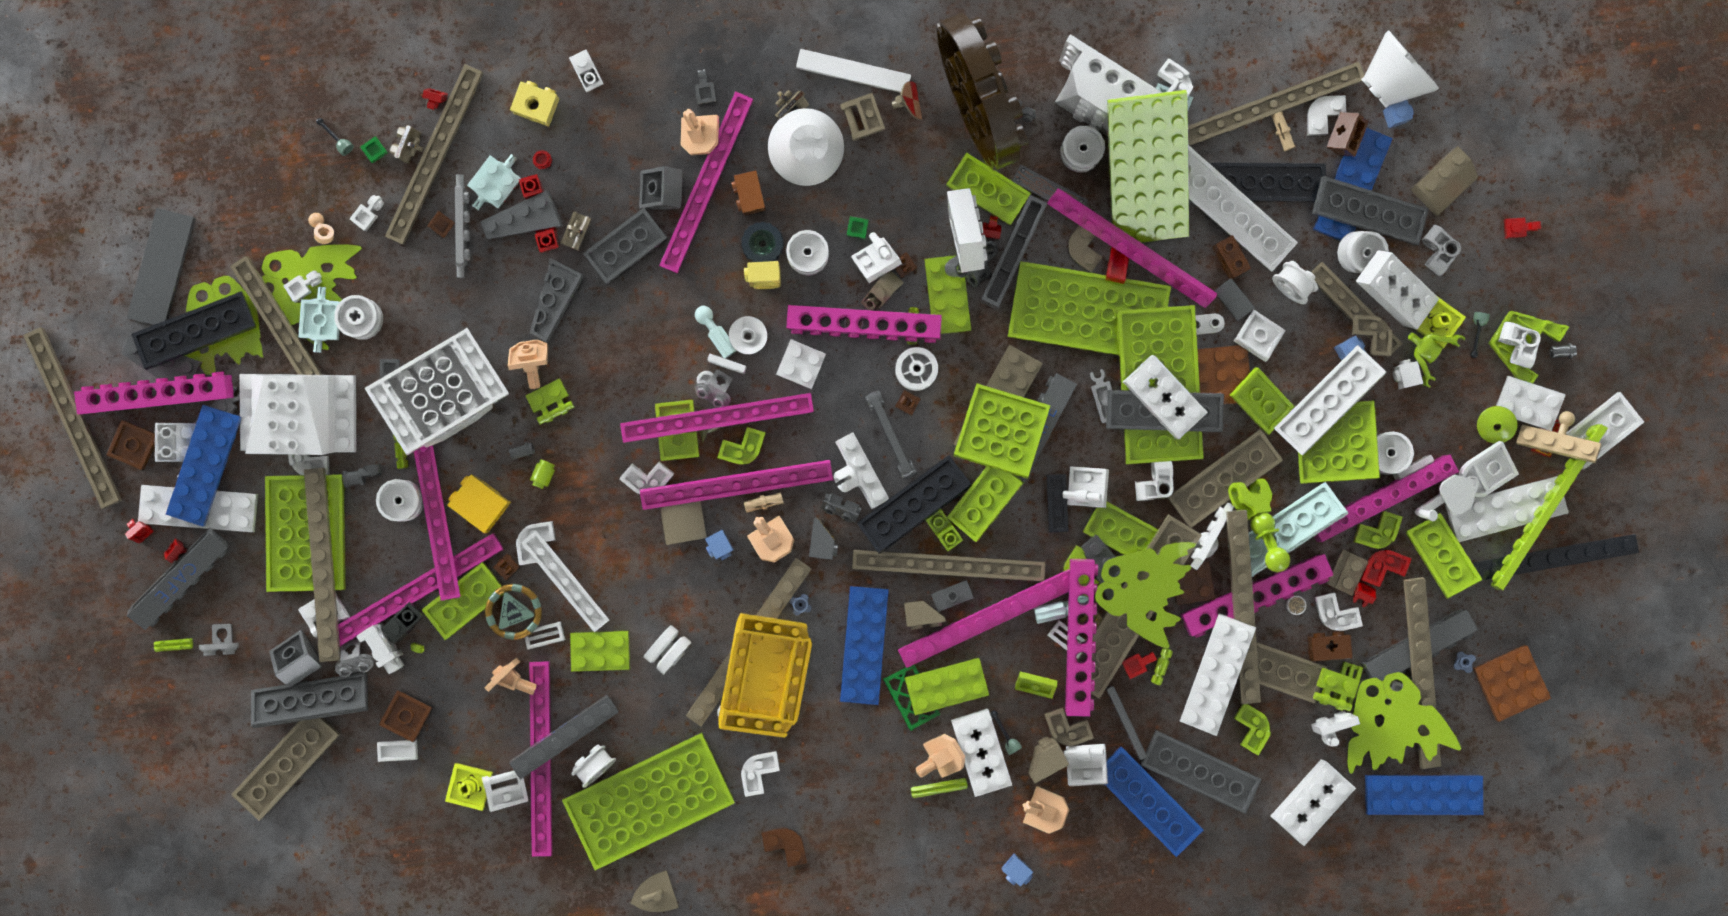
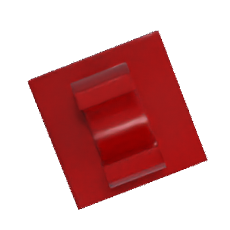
M428 88L423 91L422 98L429 99L427 108L435 110L438 109L439 103L447 100L448 93Z
M990 216L989 223L983 222V233L981 235L1000 239L1002 226L997 225L998 217Z
M132 519L127 523L130 530L125 535L129 540L140 544L154 530L150 525L141 521L136 523Z
M175 538L164 552L165 560L173 563L174 560L177 561L179 554L187 551L180 540Z
M1359 581L1353 595V602L1356 603L1358 599H1362V607H1366L1368 603L1373 604L1376 600V589Z

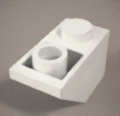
M587 50L569 58L586 93L603 85L602 79Z

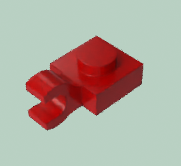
M1525 217L1505 219V239L1526 237L1528 231H1538V229H1541V221L1526 223Z
M1153 652L1146 654L1142 658L1137 653L1124 659L1122 665L1129 679H1132L1146 672L1145 665L1156 661L1157 658Z

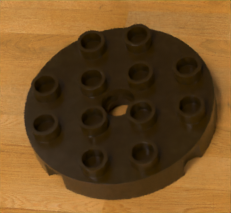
M959 13L939 21L936 24V39L942 65L951 92L957 102L960 114L974 145L985 163L993 171L1018 162L1020 159V149L1028 146V139L1020 123L1015 125V120L1023 117L1020 103L1015 95L1007 97L1008 89L1002 73L999 70L997 71L995 67L1002 63L996 43L992 40L984 44L983 41L987 39V35L979 17L969 19L965 14Z

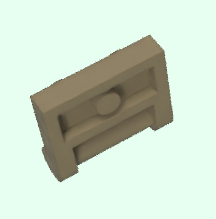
M873 93L840 105L847 117L853 141L885 130ZM857 106L864 126V130L861 131L858 129L851 109Z

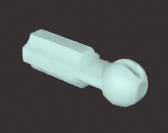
M707 306L697 308L695 311L697 322L707 326L709 329L708 336L723 358L730 357L736 350L731 345L729 336L722 326H716L713 322L712 310Z
M1086 596L1078 597V602L1082 604L1088 600ZM1059 601L1035 607L1034 614L1037 624L1066 618L1068 616V601Z

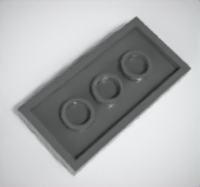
M642 208L583 254L603 281L608 284L668 238L646 209Z

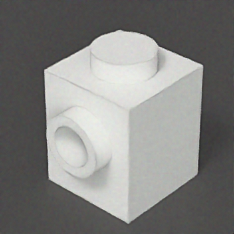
M1408 359L1400 361L1399 366L1393 367V378L1398 383L1399 389L1423 384L1418 361L1411 362Z

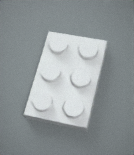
M1507 376L1496 406L1509 409L1517 420L1552 431L1565 394Z

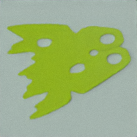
M348 244L321 245L310 247L303 258H301L298 252L293 250L274 252L265 257L262 265V271L265 275L262 276V279L265 283L270 282L274 285L272 295L291 325L300 322L301 303L291 300V297L284 288L285 284L282 283V279L287 278L288 282L300 275L306 280L307 274L316 271L321 274L322 282L314 287L311 284L308 285L311 293L302 299L312 300L317 298L318 287H325V299L341 302L342 299L332 291V288L336 286L333 280L335 278H357L354 274V269L345 262L359 252L361 246ZM272 260L281 262V269L279 271L273 272L270 269L269 265ZM323 263H332L333 269L331 272H323L321 265ZM307 339V340L310 341L312 344H314V341H313V340ZM322 341V349L329 350L326 343Z
M230 276L216 278L212 285L205 282L194 285L189 292L186 312L242 291L257 328L210 345L209 351L204 354L197 350L185 355L202 362L201 369L206 375L210 374L212 376V373L216 372L214 362L216 354L222 357L227 352L238 365H240L241 357H244L246 352L253 356L259 355L263 357L262 345L259 340L261 334L258 310L246 291ZM222 283L230 285L231 291L229 294L223 295L219 292V286ZM200 290H205L208 293V299L204 302H199L196 298V294Z
M1180 542L1167 544L1161 548L1159 555L1156 554L1155 550L1149 548L1106 561L1101 572V577L1105 582L1098 585L1095 595L1097 603L1113 616H1121L1126 613L1127 626L1150 642L1168 649L1170 646L1163 628L1175 626L1176 622L1180 621L1181 618L1164 611L1163 607L1168 605L1167 598L1184 593L1179 588L1178 580L1183 578L1185 573L1191 569V565L1173 564V562L1180 557L1188 555L1187 550L1195 547L1196 543ZM1113 565H1117L1120 568V574L1117 577H1111L1108 573L1109 568ZM1139 571L1149 573V577L1141 581L1137 578ZM1123 582H1126L1128 584L1127 588L1123 589L1120 585ZM1107 588L1114 591V596L1111 600H1104L1102 596L1103 591ZM1150 610L1157 613L1155 621L1146 618V613Z
M1403 673L1388 674L1383 681L1378 678L1367 679L1360 684L1353 715L1358 716L1360 724L1351 727L1359 736L1352 738L1348 745V770L1350 774L1354 772L1356 765H1362L1363 757L1368 751L1372 760V768L1376 770L1380 764L1386 761L1388 756L1392 759L1396 758L1402 764L1406 746L1414 747V743L1420 744L1429 761L1432 760L1433 756L1437 755V744H1442L1458 751L1461 750V746L1447 722L1433 706L1418 704L1421 699L1420 690ZM1398 679L1402 681L1403 688L1400 691H1393L1390 684L1393 680ZM1370 685L1376 686L1379 689L1378 695L1369 697L1366 693L1367 687ZM1387 698L1392 700L1390 705L1385 704ZM1381 714L1385 718L1384 723L1381 727H1377L1375 716ZM1420 725H1425L1430 732L1428 736H1421L1419 734L1418 728Z

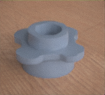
M806 594L790 599V604L794 608V615L798 616L802 612L808 613L811 611Z
M1458 652L1454 668L1471 673L1473 670L1472 664L1476 660L1475 656Z

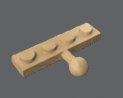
M1569 411L1560 414L1559 423L1561 425L1558 433L1522 425L1516 441L1517 445L1596 463L1602 446L1598 442L1566 435L1568 427L1575 422L1574 414Z

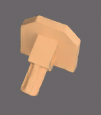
M687 109V111L683 112V118H681V146L690 155L710 154L718 145L719 116H696L691 109Z
M541 340L519 342L509 349L508 368L509 370L523 368L524 372L527 373L529 388H540L538 369L540 365H547L548 344Z
M777 516L768 523L763 517L755 518L753 523L757 530L747 537L761 560L775 563L789 554L792 550L794 538L781 517Z
M515 658L504 667L499 665L492 672L494 676L484 688L489 692L498 684L513 691L518 689L533 695L537 685L520 678L521 676L514 668L521 661Z
M943 734L923 744L929 757L927 761L916 767V773L919 777H924L937 769L943 778L964 768L965 755L954 738Z
M1036 786L1031 801L1023 804L1024 812H1026L1023 823L1048 834L1062 829L1069 813L1065 798Z

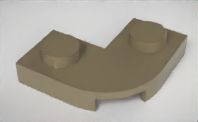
M1079 225L1068 241V251L1075 263L1091 273L1103 257L1088 247L1095 235Z
M1354 315L1352 335L1371 336L1370 355L1390 357L1392 354L1393 334L1392 329L1390 330L1387 323L1377 316Z
M1063 708L1044 714L1051 735L1057 742L1063 745L1074 746L1094 739L1087 719L1069 725Z

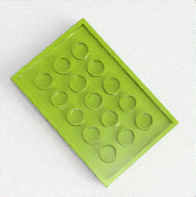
M342 474L326 475L335 590H346L344 484L342 480L344 478H342ZM304 475L265 476L266 592L314 591Z

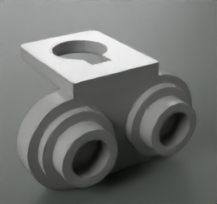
M717 369L709 382L706 380L697 382L695 392L699 398L707 400L716 408L726 407L731 401L726 390L733 379ZM716 377H722L726 383L721 384V386L718 385Z
M232 624L212 625L213 644L199 645V650L203 652L204 656L216 655L218 649L223 651V655L235 654V650L239 648V643H233ZM220 628L226 629L228 633L224 642H221V639L217 636Z
M358 639L352 640L341 646L340 660L335 664V671L341 677H348L358 672H367L373 667L374 659L368 654H360V641ZM349 646H356L352 654L346 652Z

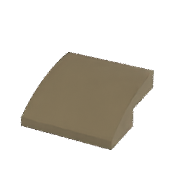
M701 501L660 507L666 545L707 538Z

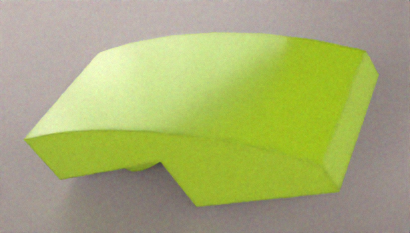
M939 510L926 520L947 551L963 541L942 510Z

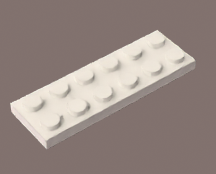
M1357 345L1274 429L1303 456L1387 372Z
M1558 476L1494 492L1484 497H1476L1472 507L1460 515L1452 514L1447 505H1445L1453 534L1459 542L1532 522L1535 517V510L1542 506L1546 493L1553 489L1555 486L1554 481ZM1564 497L1550 518L1569 513Z
M141 485L138 522L141 521L145 524L255 532L258 494L217 491L206 525L202 527L165 515L175 487Z
M1222 614L1218 615L1180 722L1217 736L1256 627Z

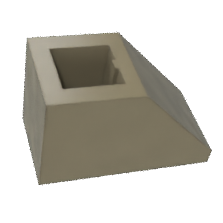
M889 271L877 281L860 303L868 310L879 311L904 282L892 271Z
M923 600L904 603L907 627L911 626V630L921 629L924 624H930V627L942 626L941 622H946L944 616Z

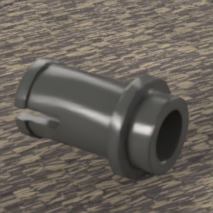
M1568 343L1566 346H1551L1550 357L1552 359L1560 357L1571 359L1577 354L1576 346Z
M525 442V445L510 448L509 454L512 460L525 456L532 457V454H535V448L533 443Z

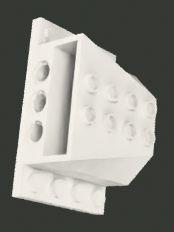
M1071 34L1066 40L1059 61L1064 68L1071 70L1055 103L1072 113L1077 121H1084L1089 124V127L1095 128L1098 132L1100 131L1108 136L1107 100L1162 93Z
M468 328L365 388L406 455L422 446L427 448L446 440L479 420L493 408L492 404L509 395Z
M240 374V416L242 417L240 421V451H246L245 454L296 455L356 452V375Z

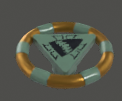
M507 584L496 589L488 598L485 607V618L489 627L498 636L504 639L517 640L529 636L539 626L542 608L538 597L532 590L519 584ZM508 591L522 592L531 599L535 614L510 595ZM504 593L498 627L492 615V609L496 600ZM534 617L529 626L521 632L515 633L502 630Z

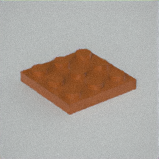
M1240 345L1197 349L1200 393H1223L1224 405L1236 404L1230 394L1250 373L1248 350Z
M1523 645L1473 668L1491 711L1498 722L1551 699L1527 645Z

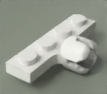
M854 433L837 440L835 443L846 461V467L834 473L835 483L842 479L845 480L844 483L837 487L842 492L859 487L871 509L886 502L889 497Z
M1227 502L1224 508L1219 507L1214 515L1217 518L1216 521L1212 520L1207 528L1209 532L1201 533L1202 536L1193 549L1194 553L1191 556L1194 559L1191 567L1198 570L1205 558L1211 557L1218 549L1217 536L1226 522V511H1232L1234 508L1232 504Z

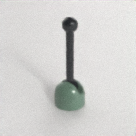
M317 118L316 123L321 125L337 141L336 148L342 156L349 154L353 150L354 145L346 139H339L324 124L322 118Z
M1474 312L1473 321L1478 327L1474 348L1470 353L1472 358L1478 357L1477 348L1481 327L1488 323L1490 314Z
M995 710L991 711V717L996 720L1007 739L1005 748L1008 755L1021 749L1022 746L1016 739H1010L998 718V712Z

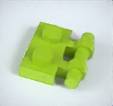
M560 378L526 395L533 412L536 413L541 410L543 415L537 418L540 425L545 422L549 423L553 421L554 417L560 414L565 415L568 413V410L574 408L572 401L564 404L562 400L569 395ZM557 402L558 407L549 411L547 407Z
M1322 668L1316 686L1323 688L1322 693L1315 692L1313 699L1323 705L1335 706L1340 711H1351L1352 704L1347 703L1346 698H1355L1360 680ZM1331 691L1339 694L1337 699L1330 697Z

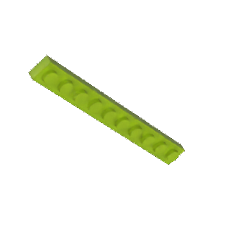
M1603 424L1592 425L1586 431L1585 439L1599 443L1608 428ZM1570 458L1566 462V469L1563 474L1558 475L1555 479V486L1546 493L1542 506L1535 510V517L1532 522H1529L1524 527V534L1521 539L1519 538L1515 541L1513 551L1504 558L1500 571L1493 575L1492 587L1497 590H1504L1586 461Z

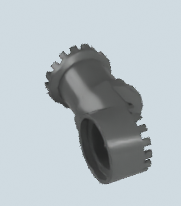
M381 464L364 466L359 468L358 471H343L342 478L344 479L342 480L344 486L348 488L350 485L355 484L366 485V477H372L376 474L377 476L382 475Z

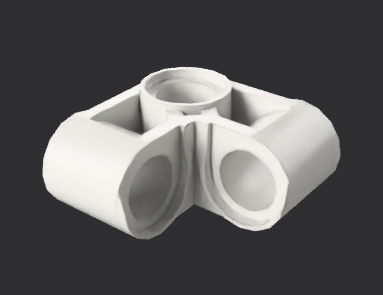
M1504 322L1499 342L1515 346L1510 359L1511 363L1530 369L1535 362L1541 337L1535 330L1515 323ZM1526 335H1530L1532 337L1531 344H1528L1526 342Z
M1172 461L1151 463L1153 481L1135 482L1137 501L1166 498L1173 493ZM1161 484H1165L1168 487L1167 494L1160 493L1159 486Z

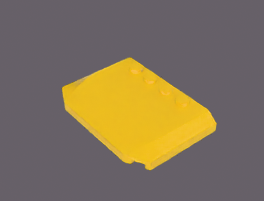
M740 613L736 622L719 712L720 729L784 738L787 736L788 730L798 720L812 642L808 635L806 623Z

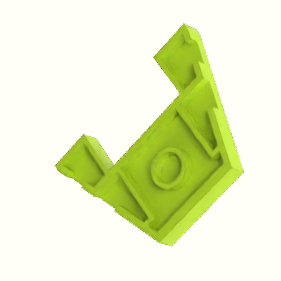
M1509 311L1488 344L1515 378L1534 383L1538 374L1529 368L1510 362L1515 346L1499 342L1504 322L1515 323L1535 330L1540 335L1544 333L1556 342L1561 341L1569 326ZM1526 335V342L1528 344H1531L1532 337L1530 335Z

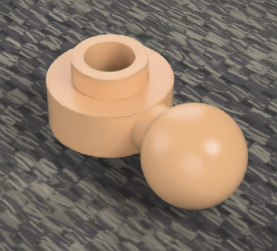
M320 213L311 214L308 221L315 228V240L321 244L330 243L334 239L333 228L324 224V217Z

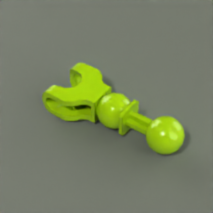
M1257 479L1250 485V491L1242 482L1232 483L1228 489L1232 505L1237 510H1247V518L1251 520V530L1258 535L1255 537V540H1264L1268 550L1265 556L1267 568L1273 572L1285 571L1289 567L1290 556L1286 550L1278 548L1273 536L1279 532V529H1275V520L1268 514L1272 511L1270 508L1272 492L1265 479Z

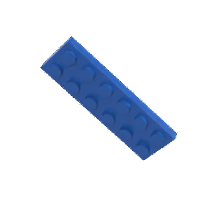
M1366 128L1356 156L1342 157L1334 179L1372 191L1393 138ZM1318 216L1313 230L1341 241L1348 233L1355 232L1356 227Z
M202 405L165 515L202 527L206 525L242 418L241 416Z
M850 586L840 702L879 704L888 589Z
M1121 746L1107 759L1108 784L1105 785L1177 857L1203 829Z
M1365 775L1366 814L1483 815V776Z

